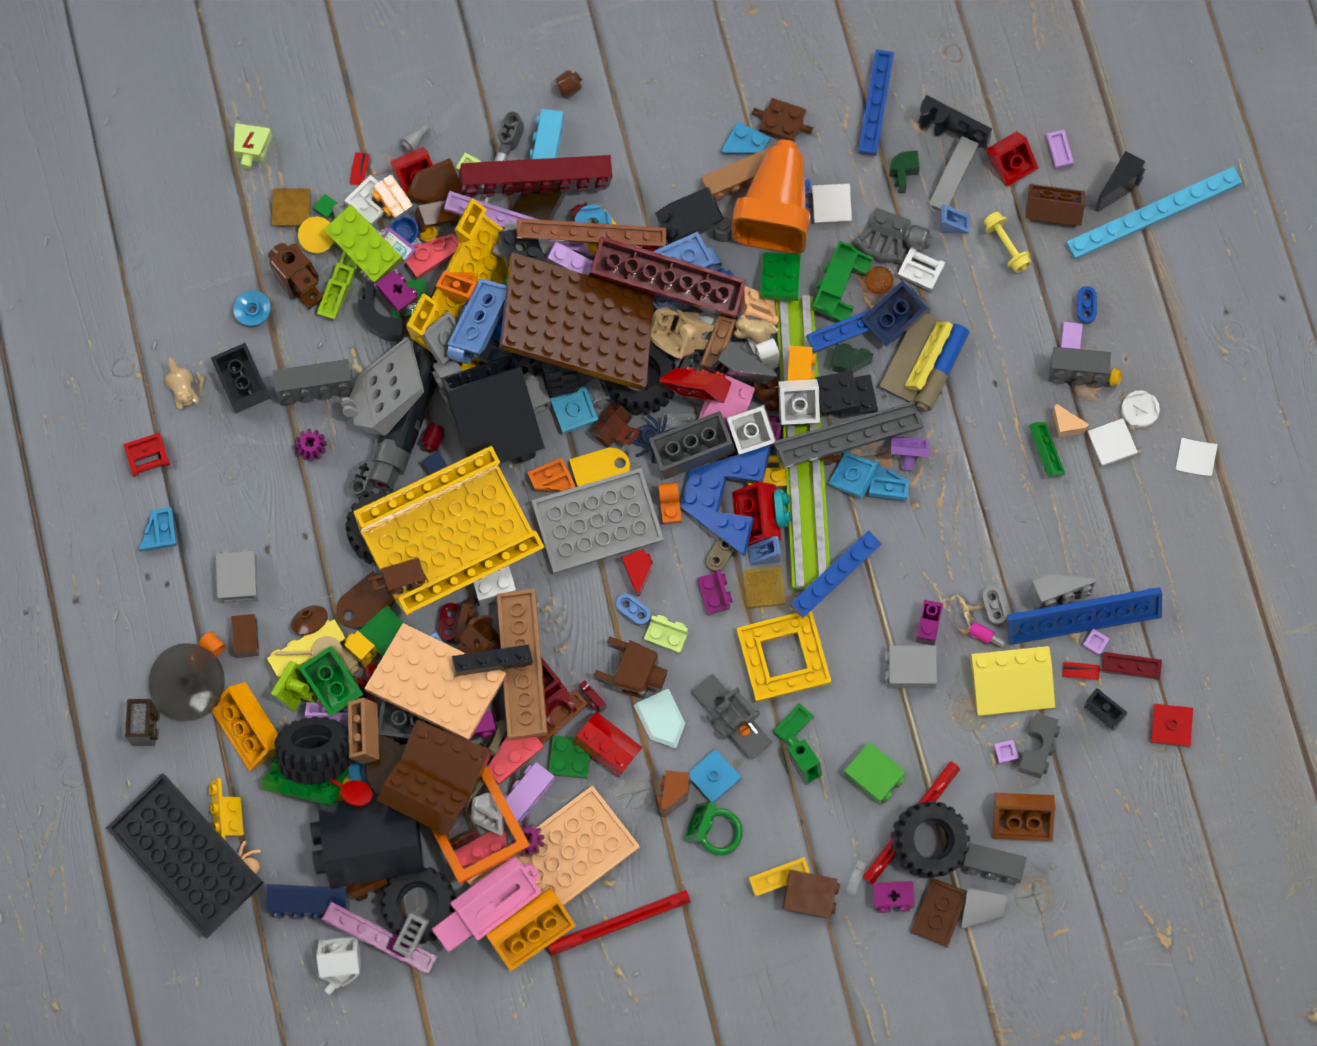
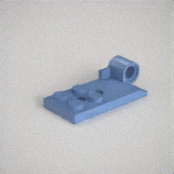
M698 232L653 251L715 271L722 266V262L714 247L706 248Z
M480 278L448 342L447 355L449 359L468 364L472 361L474 353L480 355L485 350L504 311L507 285ZM492 297V301L485 304L486 300ZM484 314V317L477 321L478 316Z

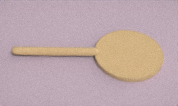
M324 636L315 641L312 650L275 652V655L312 654L313 658L330 646H336L341 655L343 650L337 639Z

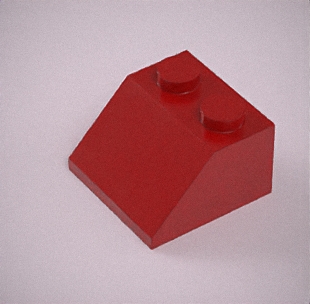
M1017 131L985 149L991 165L1007 187L1039 169L1027 137Z
M424 147L390 161L405 195L412 184L415 173L433 165Z

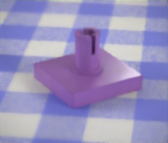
M891 437V454L904 455V470H914L915 456L929 457L930 439Z

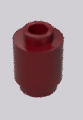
M431 423L426 428L420 443L423 446V450L429 453L438 451L444 437V428L442 426Z

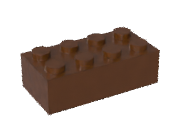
M398 761L384 782L377 801L448 837L461 816L469 797Z

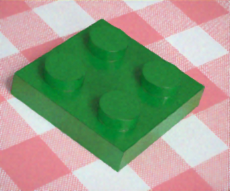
M553 735L549 772L553 776L588 779L590 755L573 742L574 737Z

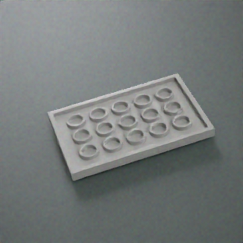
M642 468L531 500L553 574L664 541Z

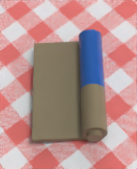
M927 313L907 330L879 386L908 402L914 401L916 408L922 412L932 410L970 333L966 327L960 324H953L950 335L934 363V368L926 379V384L921 390H909L905 387V384L935 323L942 322Z

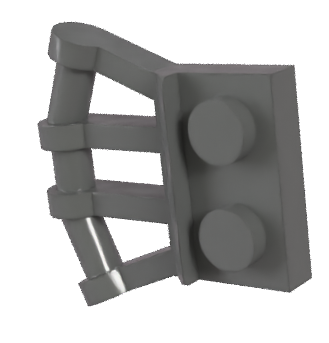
M876 207L868 228L853 241L852 246L859 248L864 254L878 259L881 263L897 262V264H902V243L911 220ZM871 233H874L875 237L869 248L863 241ZM880 236L887 238L882 253L875 251ZM892 241L897 242V254H887Z

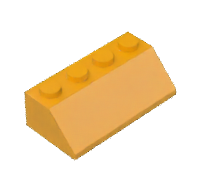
M246 682L228 687L210 707V710L247 769L252 771L276 756L274 742L278 733Z
M549 888L487 933L486 937L511 972L576 925L560 899Z

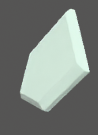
M669 689L636 703L634 708L649 739L676 749L685 726V721Z

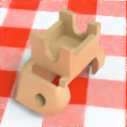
M663 307L657 309L653 314L650 340L668 354L682 359L692 355L695 349L707 348L709 340L701 339V335L704 332H712L714 325L707 324L701 320L697 312L674 311L671 308ZM674 315H679L675 331L670 330Z

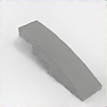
M961 137L929 204L940 209L942 205L950 206L978 148V143Z

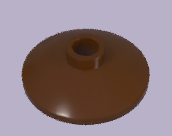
M319 605L305 607L293 617L291 628L298 635L315 633L325 625L328 613L324 607Z

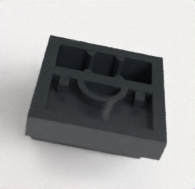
M851 370L815 377L819 385V401L822 415L839 412L840 418L843 419L878 412L870 374L854 377Z

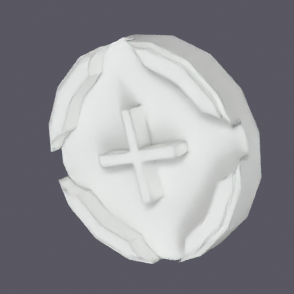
M1134 391L1128 394L1121 406L1124 420L1135 428L1151 426L1157 420L1160 412L1156 397L1146 391Z

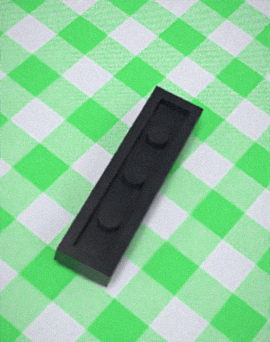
M529 644L452 656L455 676L528 666L533 663Z

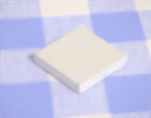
M850 184L812 186L814 224L852 222Z
M1123 418L1087 432L1101 467L1138 453Z

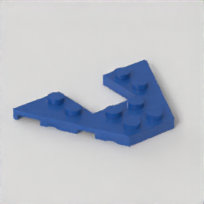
M770 445L689 470L680 505L684 511L701 522L743 556L746 554L754 519L748 516L719 512L727 478L756 483L759 481L763 482L771 451Z

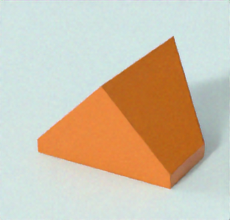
M444 270L436 284V288L454 302L459 303L471 298L478 283L473 272H447Z

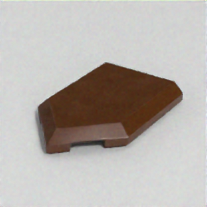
M448 158L416 172L406 196L422 204L447 200L449 191L460 194L459 178L451 159Z

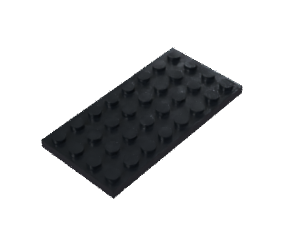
M164 773L106 827L206 939L264 884L260 877Z

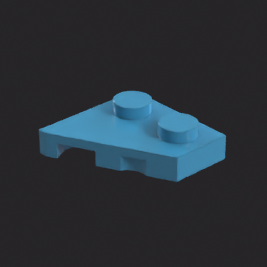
M737 122L722 148L721 154L738 153V155H753L766 149L770 142V137Z
M879 465L870 483L869 496L907 501L909 480L897 475L893 470H887Z
M172 508L152 510L149 518L150 522L146 526L142 544L139 545V550L147 551L177 546Z

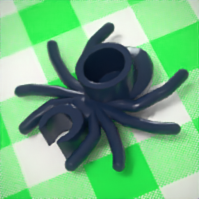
M647 415L653 421L656 428L649 424L640 428L639 437L645 443L637 442L636 440L633 443L643 447L648 446V448L637 453L636 457L642 456L652 448L649 438L663 433L667 423V415H664L661 430L655 418ZM653 448L650 456L651 463H654Z

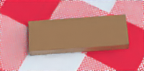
M718 315L700 364L701 368L713 371L710 367L720 352L730 342L737 320Z

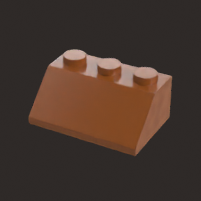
M995 793L993 839L1053 841L1054 795Z

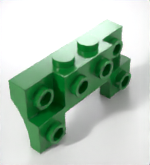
M839 240L831 262H827L823 270L826 273L824 279L820 278L817 289H819L812 310L830 316L829 319L836 322L850 318L854 307L842 302L841 298L852 271L867 276L873 257Z
M276 756L270 762L271 769L261 779L262 789L327 805H332L335 802L340 790L339 786L330 781L306 785L302 782L295 783L292 779L288 780L280 773L277 767ZM348 768L344 773H341L339 777H337L336 779H332L340 783H343L344 779L349 774Z

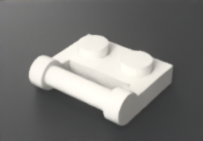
M910 248L897 277L932 292L946 262L942 260L937 261L917 252L914 248ZM914 258V259H916V260H919V261H921V262H923V263H925V264H928V265H930V266H932V267H934V268H936V269H935V271H934V270H931V269H929V268H927V267H925V266H922V265H920V264H918V263H916V262H913L912 259Z

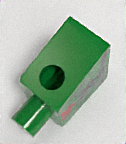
M796 736L787 739L789 758L804 784L807 785L821 777L820 761L806 740L799 742Z

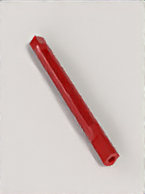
M950 761L919 803L936 802L960 771L958 765ZM892 838L863 875L865 881L871 885L876 882L896 854L895 849H891V844H893Z
M687 890L673 894L559 938L548 945L552 956L691 903Z

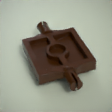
M771 98L769 106L765 111L754 107L752 115L762 118L759 132L783 140L795 142L797 135L801 131L812 134L814 129L812 126L803 124L807 109Z

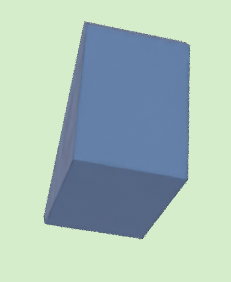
M942 205L940 233H969L970 215L947 205Z
M778 536L748 546L750 565L780 562Z

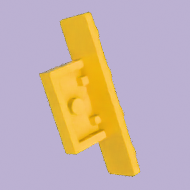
M216 778L209 785V794L211 795L210 813L213 816L212 826L225 840L226 837H242L244 832L241 797H223L221 778Z

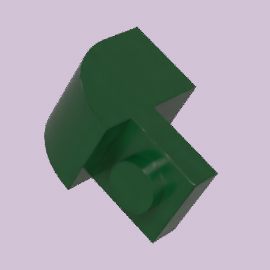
M918 150L901 152L891 161L889 177H893L894 187H898V194L906 193V176L919 175Z

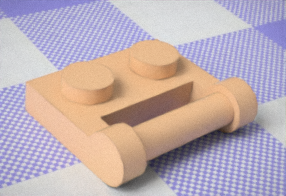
M745 286L741 298V314L770 321L776 326L778 316H776L775 300L760 299L761 292Z

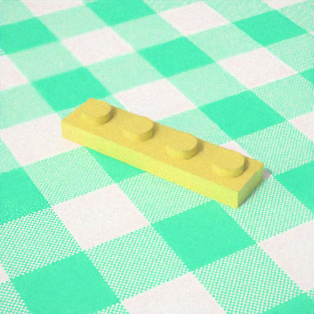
M948 321L935 323L905 384V387L909 390H921L926 384V379L934 368V363L941 353L942 347L953 327Z

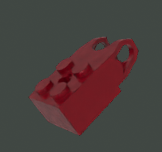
M542 658L547 724L553 729L555 725L551 719V712L555 707L564 706L573 713L577 709L572 703L566 687Z

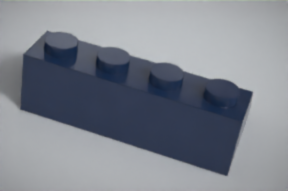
M266 885L267 912L273 918H284L285 915L292 916L293 919H304V916L312 917V920H321L330 902L349 911L350 896L346 888L330 889V887Z

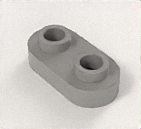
M988 587L982 595L987 618L991 624L1001 625L1007 618V610L1002 593L996 587ZM993 595L995 600L991 601L988 597ZM998 613L1001 617L996 619L993 615Z

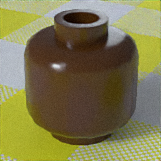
M566 70L555 80L556 85L554 86L563 97L570 98L582 89L580 83L582 78L577 72L572 73L570 70Z

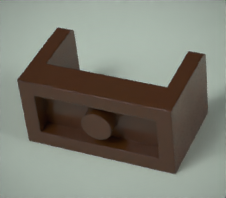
M446 200L418 205L414 213L421 233H424L428 226L450 222L451 226L454 227L457 225L460 217L457 214L444 211Z
M255 614L231 616L235 657L259 656L258 625Z

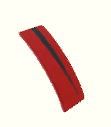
M355 153L350 177L351 185L359 186L365 181L370 154Z
M1063 662L1062 677L1099 680V665Z

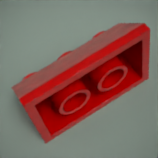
M685 367V369L676 368L662 376L659 380L660 383L679 396L718 403L725 402L732 383L725 378L726 375L723 373L715 372L712 374L707 370L700 369V371H696L690 367Z
M759 481L733 492L735 515L748 516L754 519L748 546L774 536H778V540H781V531L776 519L774 500L776 485Z
M597 711L573 740L576 745L617 777L621 776L643 748Z

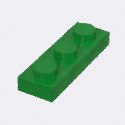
M1046 422L1030 424L1032 438L1036 443L1038 454L1042 459L1044 470L1048 477L1063 476L1065 471Z

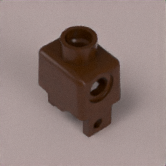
M279 243L270 250L268 257L276 280L291 299L299 296L310 310L321 302L323 295L316 288L319 275L312 262L296 244L287 246L286 243ZM312 295H317L315 299H311Z
M609 636L607 641L608 647L625 653L621 662L617 665L615 677L596 670L594 679L613 686L614 691L637 698H644L649 688L661 691L668 670L658 666V653L630 640L627 643Z

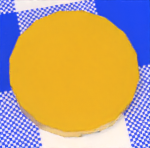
M317 216L305 220L298 231V240L302 248L312 254H321L328 251L333 245L334 240L324 229L330 222L325 218Z

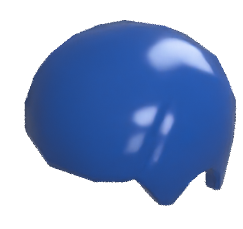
M407 216L396 219L391 226V229L410 244L416 240L419 234L417 223L414 219Z

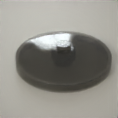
M191 643L177 644L162 652L154 662L149 675V691L156 707L164 715L180 721H195L211 713L220 702L225 687L224 671L218 658L207 648Z

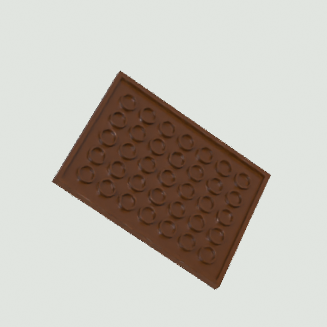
M512 252L509 260L499 349L643 391L646 388L654 296Z

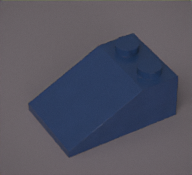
M902 280L861 320L887 347L918 322L931 308L906 281Z

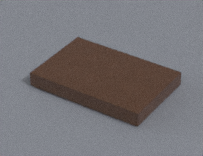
M932 878L910 933L948 948L964 907L967 891Z

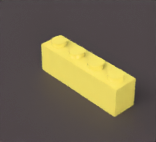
M335 619L326 621L325 625L317 632L303 635L304 637L298 641L293 640L284 649L275 650L270 654L267 660L278 679H280L290 660L302 666L312 659V654L275 655V652L312 650L315 641L324 636L337 639L342 647L345 645L346 638Z

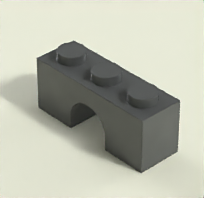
M1036 713L1029 735L1038 738L1042 748L1038 751L1025 749L1018 772L1041 779L1042 773H1047L1050 763L1046 762L1048 755L1052 756L1055 747L1052 744L1053 737H1058L1061 728L1057 726L1058 719Z

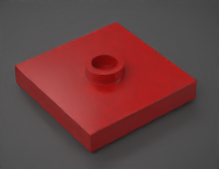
M1154 704L1151 743L1190 747L1193 708Z

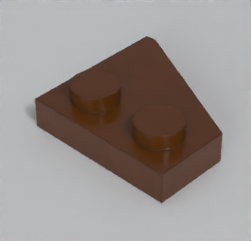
M469 597L462 604L454 641L461 642L459 639L467 624L473 619L476 598Z

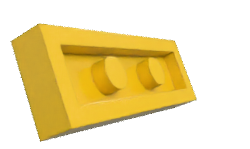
M805 857L748 877L754 895L758 896L785 886L789 869L810 873Z

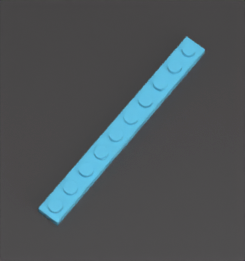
M1233 166L1067 241L1066 245L1076 260L1238 187L1242 184V181Z

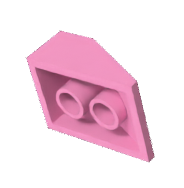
M726 375L725 378L732 383L725 402L718 403L705 400L698 419L721 411L732 438L733 435L727 417L748 409L755 388Z

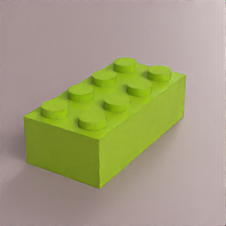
M352 204L324 229L375 284L405 262L402 256Z

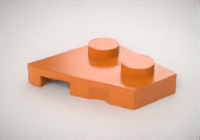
M562 457L527 472L535 491L561 492L576 487Z

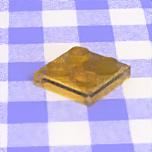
M781 566L743 570L747 609L785 605Z

